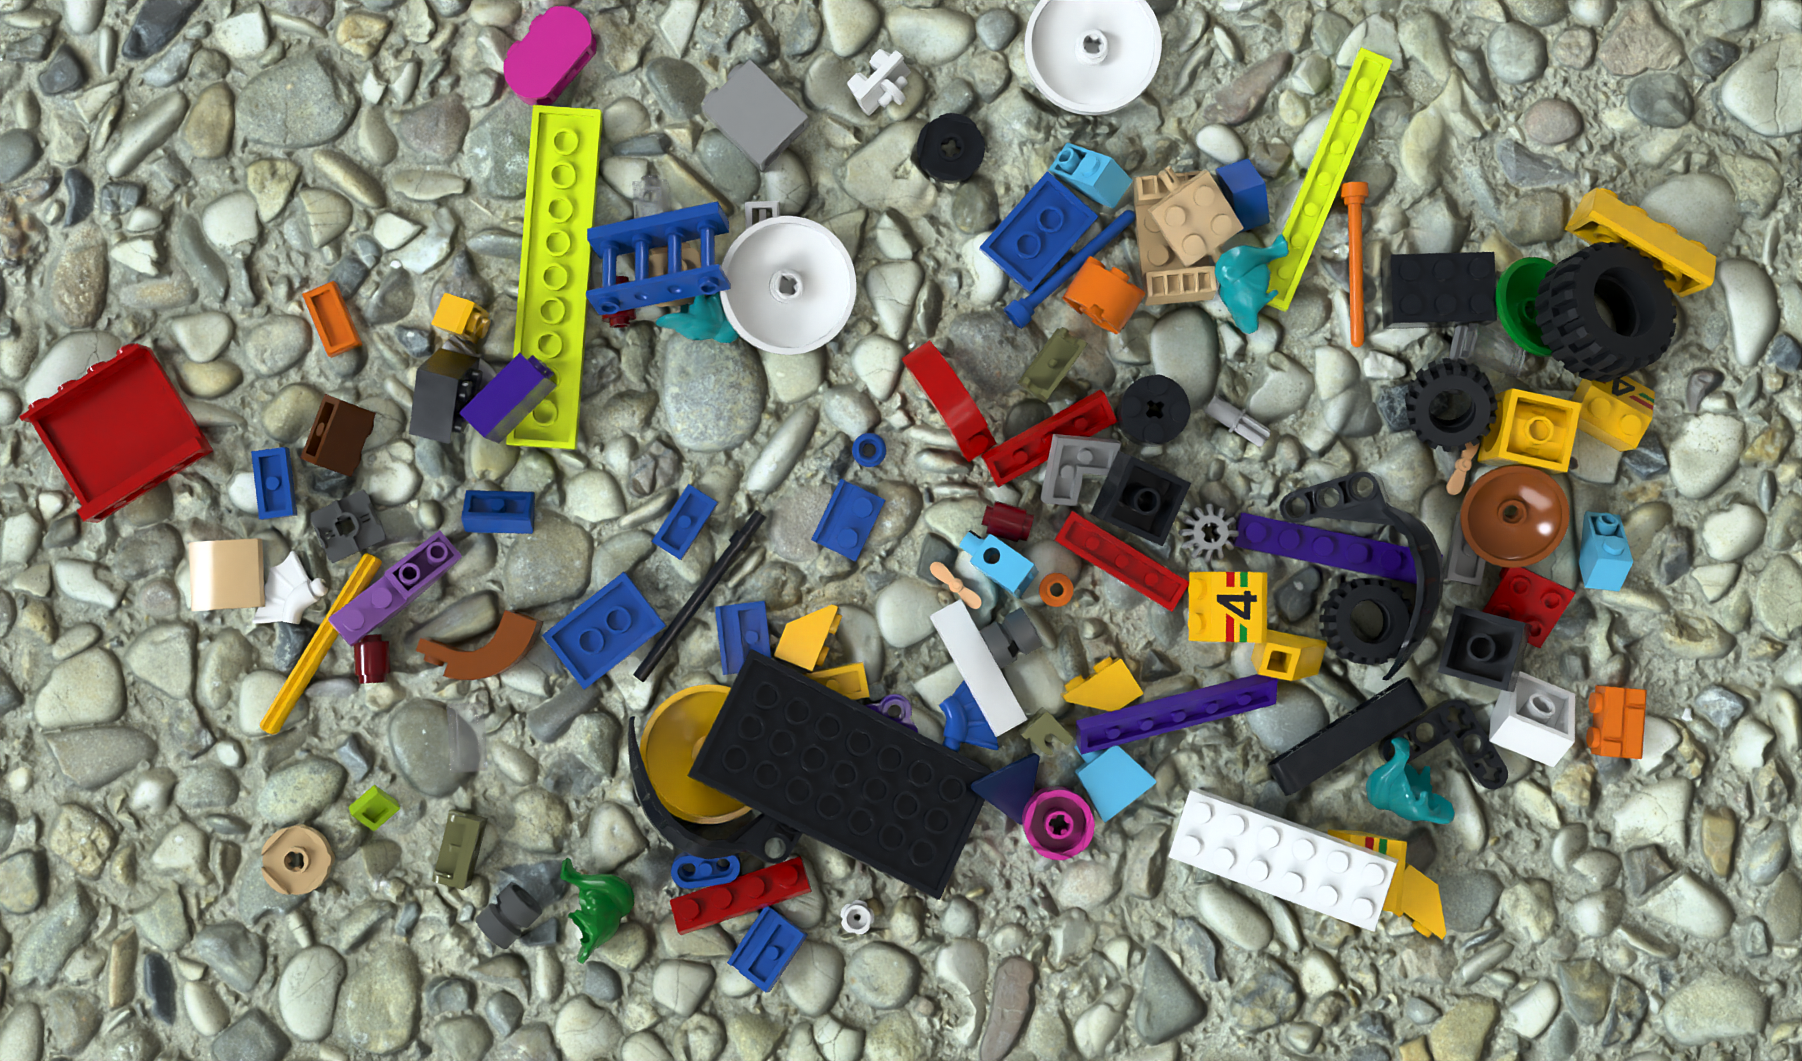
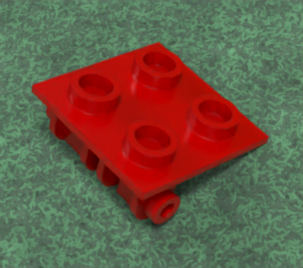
M1502 567L1499 573V577L1502 580L1482 612L1532 625L1528 643L1541 648L1576 592L1524 567Z

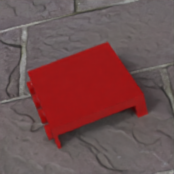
M131 343L117 350L116 357L107 362L102 361L92 365L87 369L88 374L78 380H70L63 383L57 388L58 392L49 398H41L34 401L28 406L29 410L19 416L21 421L32 423L82 505L76 511L83 522L99 523L214 451L150 347L138 343Z

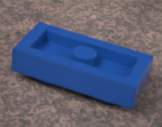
M281 447L251 451L259 519L268 520L298 516L290 448Z
M688 484L651 542L679 560H682L715 510L718 502Z

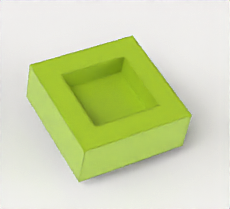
M375 784L348 807L354 818L373 831L377 830L400 810L397 800Z

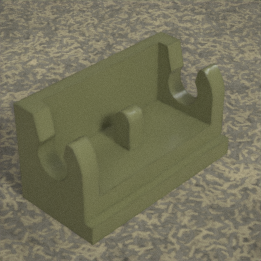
M1064 327L1056 329L1017 383L1044 403L1088 344L1081 338L1076 339L1068 333V329Z
M1043 707L1017 730L1026 740L1030 738L1047 755L1053 754L1051 748L1047 747L1044 740L1047 742L1052 741L1050 734H1053L1065 745L1074 740Z
M453 809L449 810L436 868L432 876L433 882L464 890L471 885L488 818Z

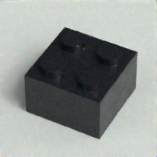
M439 348L417 368L409 434L448 444L459 433L463 434L469 422L459 412L475 397V390L478 391L480 388L483 372L478 370L479 357Z
M1118 451L1090 514L1163 546L1191 483Z
M1455 605L1437 672L1504 691L1514 692L1532 625Z

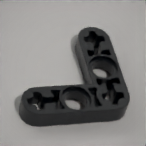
M1447 699L1385 736L1378 746L1380 758L1387 763L1393 758V756L1388 755L1392 750L1390 746L1392 739L1397 737L1405 738L1404 734L1407 733L1409 740L1417 747L1413 750V747L1410 746V756L1406 762L1407 764L1446 739H1449L1474 781L1479 786L1496 790L1501 788L1508 779L1506 765L1493 744L1489 741L1488 736L1470 707L1461 700ZM1451 706L1454 709H1460L1461 712L1457 715L1459 721L1465 726L1470 723L1471 727L1461 730L1457 722L1453 720L1447 721L1446 717L1450 715L1448 708ZM1422 723H1428L1433 728V736L1427 742L1419 741L1416 736V729ZM1461 730L1457 735H1455V731ZM1471 734L1477 735L1481 742L1479 750L1473 754L1467 753L1463 747L1464 739ZM1483 758L1487 766L1497 768V771L1494 773L1495 780L1484 779L1483 776L1487 773L1485 767L1479 762L1473 764V761Z

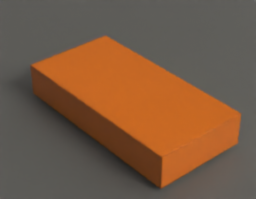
M329 282L302 294L328 357L333 358L363 345L337 282Z

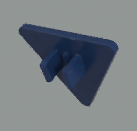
M1036 753L1025 756L973 782L971 789L1019 825H1022L1024 808L1032 797L1040 756Z

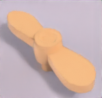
M1471 442L1465 444L1466 450H1462L1461 458L1455 462L1456 470L1446 485V490L1450 495H1456L1462 491L1466 472L1472 467L1471 460L1476 454L1480 443L1475 446Z
M933 562L931 564V573L942 582L948 584L950 591L958 593L968 607L973 609L980 608L982 601L978 594L963 586L962 580L954 578L948 568L941 562Z

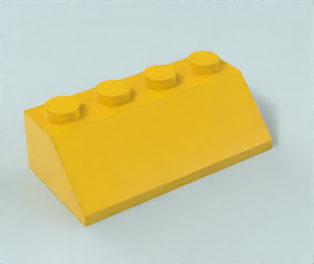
M1596 187L1586 193L1565 227V230L1591 245L1599 242H1615L1624 244V248L1629 246L1640 251L1639 255L1641 257L1646 256L1655 263L1653 267L1657 272L1662 271L1666 278L1664 282L1667 288L1671 287L1672 292L1682 298L1710 287L1714 281L1716 256L1707 252L1708 249L1704 244L1683 238L1677 234L1676 228L1669 224L1658 223L1647 217L1648 213L1640 207L1628 206L1618 200V195L1611 190Z

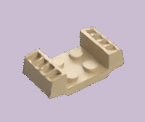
M1202 171L1175 174L1179 181L1183 182L1191 180ZM1159 175L1133 177L1135 226L1140 277L1143 291L1146 293L1144 296L1145 306L1213 300L1217 291L1216 276L1214 273L1215 266H1210L1209 256L1202 257L1188 268H1185L1148 212V209L1161 201L1169 191Z

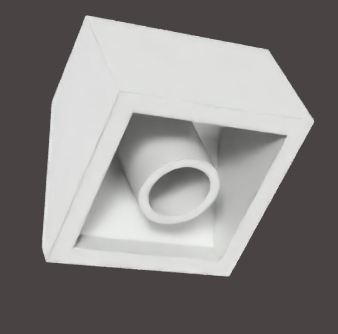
M1519 672L1515 691L1501 690L1490 717L1489 741L1554 767L1575 742V693Z

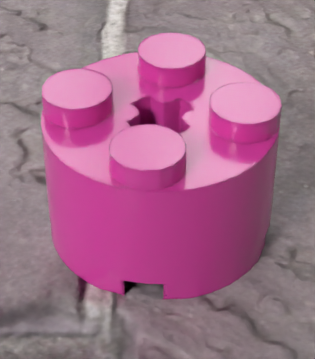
M1050 786L1039 789L1027 802L1022 815V827L1027 840L1040 855L1048 859L1066 860L1072 858L1088 847L1094 834L1095 823L1090 807L1078 793L1066 787ZM1058 815H1061L1066 824L1065 826H1059L1056 831L1050 820L1056 819Z

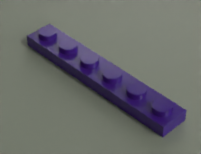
M1242 512L1238 515L1236 531L1239 534L1233 540L1235 547L1417 585L1415 563L1409 547Z
M1255 674L1076 720V744L1082 755L1275 705L1278 679Z

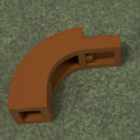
M505 610L494 637L489 643L478 650L466 651L425 637L420 638L415 651L425 654L423 660L434 665L444 666V663L447 662L448 664L443 674L444 677L457 680L488 678L511 669L529 653L537 640L544 621L514 610Z

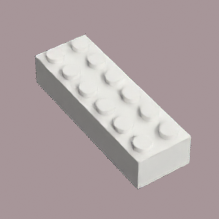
M1198 788L1192 789L1189 792L1169 854L1170 858L1375 932L1399 860Z

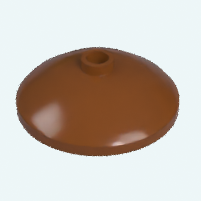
M1505 465L1490 470L1472 484L1461 505L1460 525L1468 545L1482 559L1501 567H1524L1543 560L1559 546L1569 524V505L1562 488L1547 473L1527 465ZM1510 505L1516 506V512L1513 515L1504 514L1506 507Z

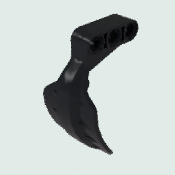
M1362 471L1352 473L1285 495L1280 502L1279 508L1282 517L1288 522L1301 523L1318 518H1330L1393 525L1399 533L1405 535L1414 559L1417 575L1416 603L1410 627L1396 660L1389 672L1382 678V680L1386 681L1391 679L1422 644L1436 618L1443 594L1444 568L1441 552L1434 535L1424 522L1411 513L1391 505L1381 477L1373 472ZM1364 477L1369 478L1373 483V491L1367 497L1360 495L1357 490L1358 482ZM1329 488H1334L1339 494V501L1334 507L1328 506L1324 501V494ZM1296 498L1302 499L1306 505L1305 513L1300 517L1295 516L1291 510L1292 502Z
M635 716L630 717L628 725V755L635 793L645 816L660 836L675 848L691 856L703 859L724 858L740 852H747L763 862L779 864L789 857L803 833L763 813L725 840H706L689 832L675 821L659 800L648 778L636 741ZM771 838L778 839L782 845L781 854L776 858L769 857L765 852L766 842Z

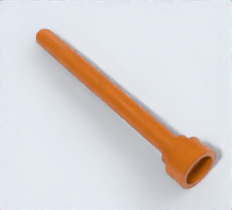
M1348 182L1340 185V192L1344 205L1348 206L1351 344L1358 348L1365 342L1362 205H1365V198L1369 197L1367 182Z

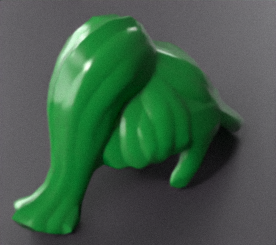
M566 858L562 861L560 878L580 889L578 898L581 910L570 912L568 918L572 919L583 935V938H580L582 946L578 952L577 961L580 964H584L595 949L600 948L601 945L615 935L621 918L629 914L633 908L635 895L631 886L623 879L611 874H581L574 869L571 859Z

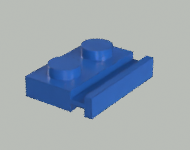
M840 479L811 540L856 562L886 500Z
M765 601L715 607L723 675L737 674L750 649L772 659Z
M767 906L763 908L727 963L739 970V973L765 993H768L772 990L808 934L785 916L775 911L773 907Z

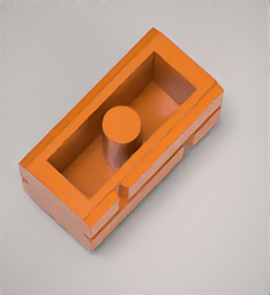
M1595 685V692L1590 694L1588 702L1589 711L1593 713V726L1588 728L1586 734L1587 746L1591 747V754L1642 759L1647 690Z

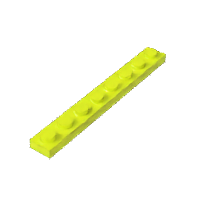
M1362 47L1358 50L1281 232L1288 242V255L1277 258L1267 265L1271 275L1266 293H1270L1274 289L1279 293L1267 305L1284 312L1288 310L1393 60Z

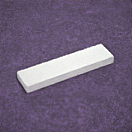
M959 599L930 615L929 617L995 737L1028 720L962 600Z

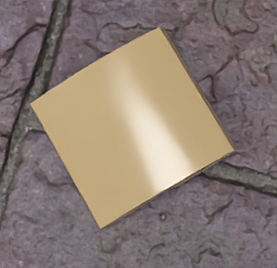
M262 538L189 542L191 611L265 607Z

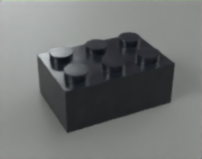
M1494 252L1391 254L1380 262L1383 329L1446 328L1460 325L1484 327L1497 321Z

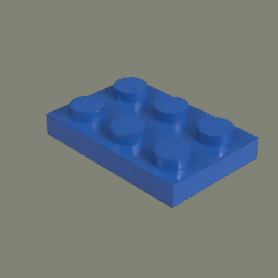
M1047 171L984 241L979 250L1027 293L1031 294L1097 220L1098 215Z
M622 572L542 636L583 690H585L667 627V625L627 573Z

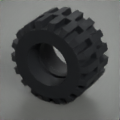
M1442 358L1443 363L1436 365L1434 360L1428 363L1429 368L1427 370L1419 369L1416 372L1417 378L1415 381L1411 379L1408 384L1409 391L1405 394V408L1409 425L1412 431L1416 432L1417 438L1422 443L1425 440L1428 441L1429 447L1436 449L1439 445L1442 446L1444 452H1451L1452 446H1458L1459 451L1466 450V443L1471 442L1473 446L1480 443L1479 436L1481 434L1487 436L1491 431L1490 423L1495 424L1497 418L1495 410L1498 407L1494 390L1484 372L1481 373L1479 367L1475 364L1467 365L1466 361L1460 358L1457 359V362H1451L1450 358ZM1448 389H1459L1468 393L1472 400L1465 414L1453 420H1443L1430 412V404L1437 394Z
M1359 578L1339 584L1340 587L1338 589H1333L1328 594L1330 599L1322 604L1321 608L1325 609L1324 615H1319V622L1324 624V629H1320L1322 637H1327L1329 649L1335 650L1337 652L1336 655L1340 658L1357 664L1387 663L1389 658L1395 659L1410 627V620L1413 615L1408 610V607L1412 606L1410 600L1404 599L1401 596L1404 592L1399 587H1392L1391 582L1378 580V578ZM1361 601H1371L1376 604L1383 616L1381 632L1375 639L1369 642L1359 640L1352 632L1350 626L1351 613Z

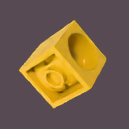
M1514 388L1495 394L1498 407L1495 410L1497 418L1495 424L1490 423L1491 431L1489 434L1482 436L1477 462L1497 467L1513 464L1527 465L1540 469L1549 476L1568 472L1582 403Z

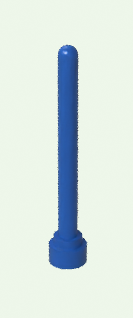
M1132 210L1124 211L1027 298H1020L1018 301L1014 299L1004 308L1008 318L1018 328L1022 329L1032 320L1031 316L1035 313L1034 309L1076 273L1088 256L1094 257L1135 220V213Z

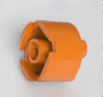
M1088 256L1062 298L1076 312L1081 315L1084 313L1092 318L1091 322L1113 334H1118L1124 329L1146 293L1132 283L1127 284L1130 277L1123 271L1115 267L1108 271L1103 263Z

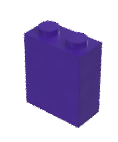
M519 352L459 413L484 438L499 444L557 386L550 379L554 373L534 355L527 358Z

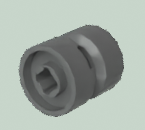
M1022 607L1004 616V623L1000 624L995 621L979 630L1000 669L1016 661L1018 653L1021 652L1027 655L1043 646Z
M514 882L509 883L496 896L497 904L490 903L475 918L481 931L493 943L503 949L509 948L522 934L521 927L528 928L542 914V909L536 900L525 889Z

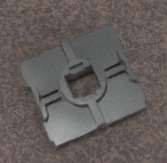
M364 489L341 500H335L332 504L310 513V519L323 549H325L329 561L331 560L332 563L386 540L381 520L378 519L375 512L376 509ZM352 519L356 529L345 535L341 524Z

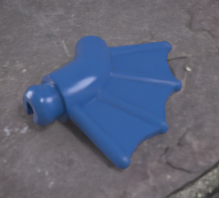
M963 680L953 695L939 704L946 717L943 732L945 739L942 745L957 753L960 751L961 743L998 750L997 737H995L965 680Z

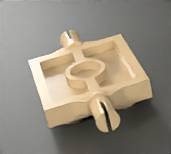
M1171 166L1164 168L1165 171H1160L1158 175L1169 191L1161 201L1149 208L1148 212L1185 268H1188L1202 257L1209 255L1216 264L1220 256L1225 253L1221 247L1229 238L1244 229L1209 171L1204 170L1191 180L1180 182Z

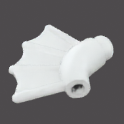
M291 551L283 563L270 568L268 581L264 586L265 607H258L252 622L254 624L283 621L300 624L305 609L320 600V596L327 594L328 588L323 586L326 582L322 578H316L311 581L297 553Z

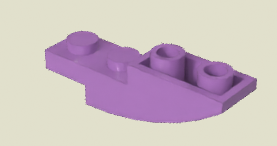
M439 530L385 571L382 578L329 617V623L350 647L354 646L377 627L381 628L418 598L462 558V555Z

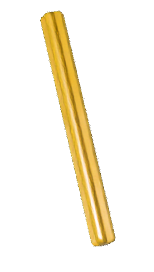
M365 553L260 722L262 730L272 735L280 731L339 634L329 623L328 618L367 589L382 564L378 557L370 553Z

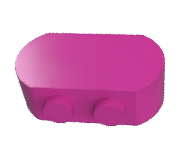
M551 7L544 15L539 14L534 18L529 26V32L522 41L517 40L511 45L507 52L508 57L504 61V76L510 88L521 101L531 106L552 105L596 54V37L587 19L579 11L571 7Z

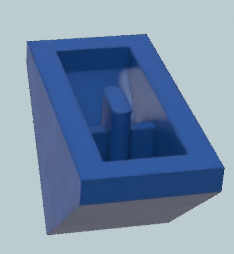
M1244 159L1217 168L1215 172L1222 193L1244 227L1237 234L1269 224L1270 217L1266 183L1250 160Z

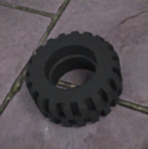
M1615 242L1594 243L1551 267L1546 272L1545 278L1541 280L1537 293L1540 295L1535 299L1534 310H1538V315L1535 317L1537 328L1541 327L1543 335L1540 338L1544 346L1549 345L1552 350L1551 356L1558 362L1562 361L1565 364L1563 368L1573 374L1579 372V377L1590 381L1595 379L1598 382H1609L1613 379H1620L1656 362L1661 358L1662 353L1666 352L1672 341L1670 338L1674 336L1676 323L1673 322V319L1676 318L1677 311L1676 306H1673L1671 301L1674 295L1671 287L1667 288L1664 282L1666 278L1662 271L1657 272L1653 267L1655 263L1646 256L1641 257L1639 255L1640 251L1629 246L1624 248V244ZM1594 292L1610 307L1616 323V332L1609 328L1600 317L1595 305Z

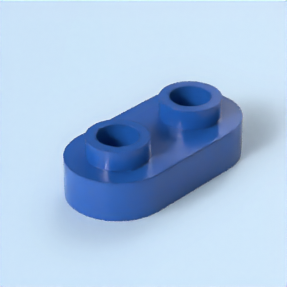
M682 852L673 861L671 876L678 886L685 889L726 884L732 882L738 876L741 860L738 853L724 857L730 864L722 867L717 863L722 858L703 859ZM687 863L693 864L696 869L692 872H688L684 869L683 866Z

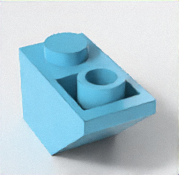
M1068 142L1048 169L1051 174L1090 200L1113 209L1133 181L1113 158Z
M1586 511L1583 520L1579 558L1585 588L1619 592L1633 564L1620 515Z

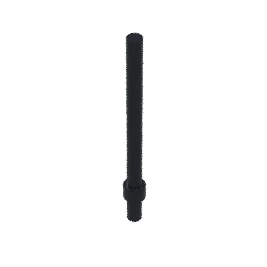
M755 509L741 530L736 529L729 539L731 542L634 672L633 675L637 679L645 682L741 551L746 552L752 544L751 538L767 518Z

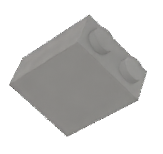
M748 60L744 65L740 63L731 70L727 76L728 81L720 89L715 87L705 96L703 100L704 105L701 108L705 117L763 172L810 124L808 116L751 60Z

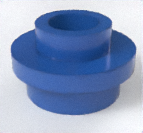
M862 434L853 443V457L858 464L864 467H875L886 456L885 442L876 434ZM867 444H872L876 448V453L871 457L863 454V448Z

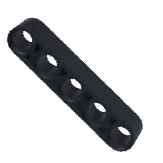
M1410 677L1403 678L1269 762L1267 768L1285 796L1291 795L1417 717L1428 706Z

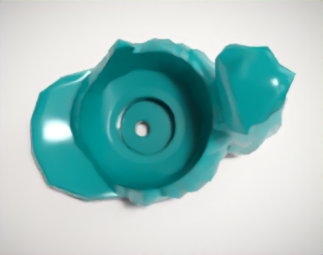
M1283 234L1278 235L1274 243L1266 248L1248 245L1232 248L1223 253L1216 263L1214 273L1217 281L1220 283L1218 289L1219 296L1231 313L1236 326L1243 333L1251 334L1258 330V312L1279 294L1275 289L1270 293H1266L1271 275L1267 263L1288 255V242Z
M719 292L705 297L704 295L695 296L694 303L689 305V309L688 304L681 305L680 313L666 314L656 320L657 326L673 329L691 340L714 339L720 343H731L740 336L733 329L724 314Z
M1402 737L1392 739L1391 743L1395 747L1393 758L1378 767L1366 782L1369 803L1379 810L1392 811L1399 817L1410 821H1430L1438 824L1451 823L1455 817L1452 803L1441 795L1432 793L1433 786L1430 784V766H1424L1422 773L1419 775L1412 765L1406 764L1410 756L1409 741Z

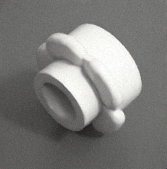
M854 900L852 904H846L842 908L840 915L843 920L841 924L847 932L864 934L870 929V924L874 922V912L871 908L867 907L866 902ZM859 914L861 916L860 920H855L854 915Z

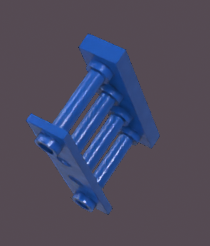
M719 202L588 228L587 240L598 257L603 259L602 288L586 291V297L599 315L615 314L619 311L704 294L711 295L719 291L731 289V283L720 264H715L714 236L729 233V220ZM701 239V268L682 271V243ZM668 245V274L649 278V250ZM635 252V281L616 285L617 256Z

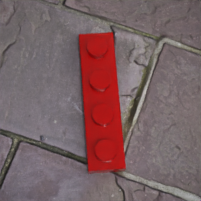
M1100 389L982 454L981 457L997 487H1000L1047 461L1053 434L1091 437L1118 421L1105 393Z
M1073 511L1070 512L1053 540L1170 612H1173L1189 585L1187 580Z
M799 856L736 877L730 883L713 885L671 899L670 904L677 932L680 935H684L812 892L803 859Z

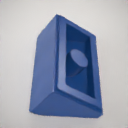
M466 490L461 517L465 531L472 533L532 534L534 530L535 493Z

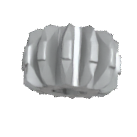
M1206 504L1204 514L1199 507L1192 508L1195 520L1189 516L1182 518L1183 523L1188 525L1190 529H1181L1178 534L1180 536H1189L1190 540L1181 545L1183 549L1195 546L1191 553V558L1197 559L1203 551L1204 562L1212 561L1213 552L1221 560L1225 558L1222 547L1227 550L1235 548V545L1227 540V538L1237 537L1239 532L1236 530L1228 531L1227 526L1234 524L1236 520L1234 517L1222 520L1226 513L1225 508H1219L1214 515L1213 505ZM1211 525L1213 526L1212 533L1215 535V539L1205 541L1203 539L1205 533L1201 529Z

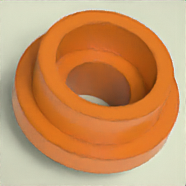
M1051 573L1042 579L1039 585V595L1045 604L1052 607H1061L1071 600L1073 584L1066 575ZM1054 583L1060 584L1063 588L1062 594L1058 597L1053 596L1050 592V587Z

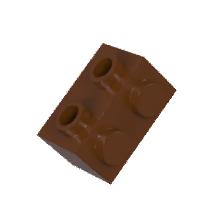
M325 394L300 458L314 465L352 477L354 469L360 464L361 451L366 438L372 433L374 427L373 420L376 413Z

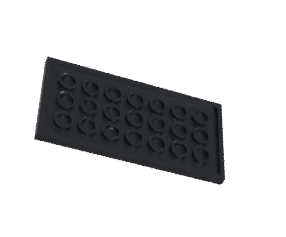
M750 649L687 776L936 900H940L985 802L984 798L971 789V784L994 771Z

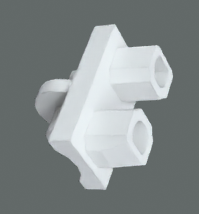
M879 49L869 62L875 72L869 78H866L861 73H856L847 83L862 111L868 116L880 105L885 108L892 100L901 105L906 100L901 90L908 84L905 78L911 71L904 63L903 55L896 50L890 54Z

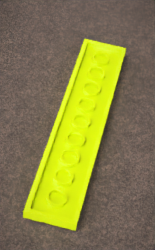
M533 105L513 358L519 352L527 358L534 355L553 371L554 375L550 379L557 386L507 435L506 444L510 446L577 450L589 301L586 297V291L590 289L593 250L587 240V229L594 227L603 121V112L599 109Z

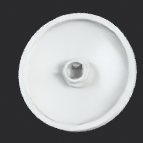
M1040 0L1030 16L1024 38L1025 63L1036 87L1055 105L1081 115L1108 114L1120 110L1135 101L1145 91L1154 77L1162 50L1160 27L1153 10L1146 0Z
M778 216L762 220L742 232L731 244L723 258L721 268L731 283V289L719 291L724 314L733 329L745 341L761 350L782 355L801 354L815 350L829 342L840 332L852 312L856 297V275L852 260L841 241L827 228L812 220L797 216Z

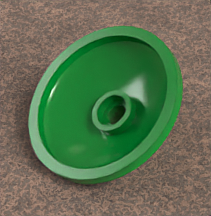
M1526 257L1510 264L1499 278L1496 288L1498 315L1507 334L1521 348L1536 356L1552 357L1550 354L1552 350L1549 345L1544 346L1540 338L1543 333L1541 327L1537 328L1535 317L1538 315V310L1534 309L1535 299L1540 295L1537 293L1539 284L1545 278L1546 272L1556 264L1539 257Z

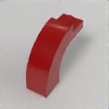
M930 340L901 359L916 385L924 393L944 422L968 462L997 444L987 427L986 420L970 394Z

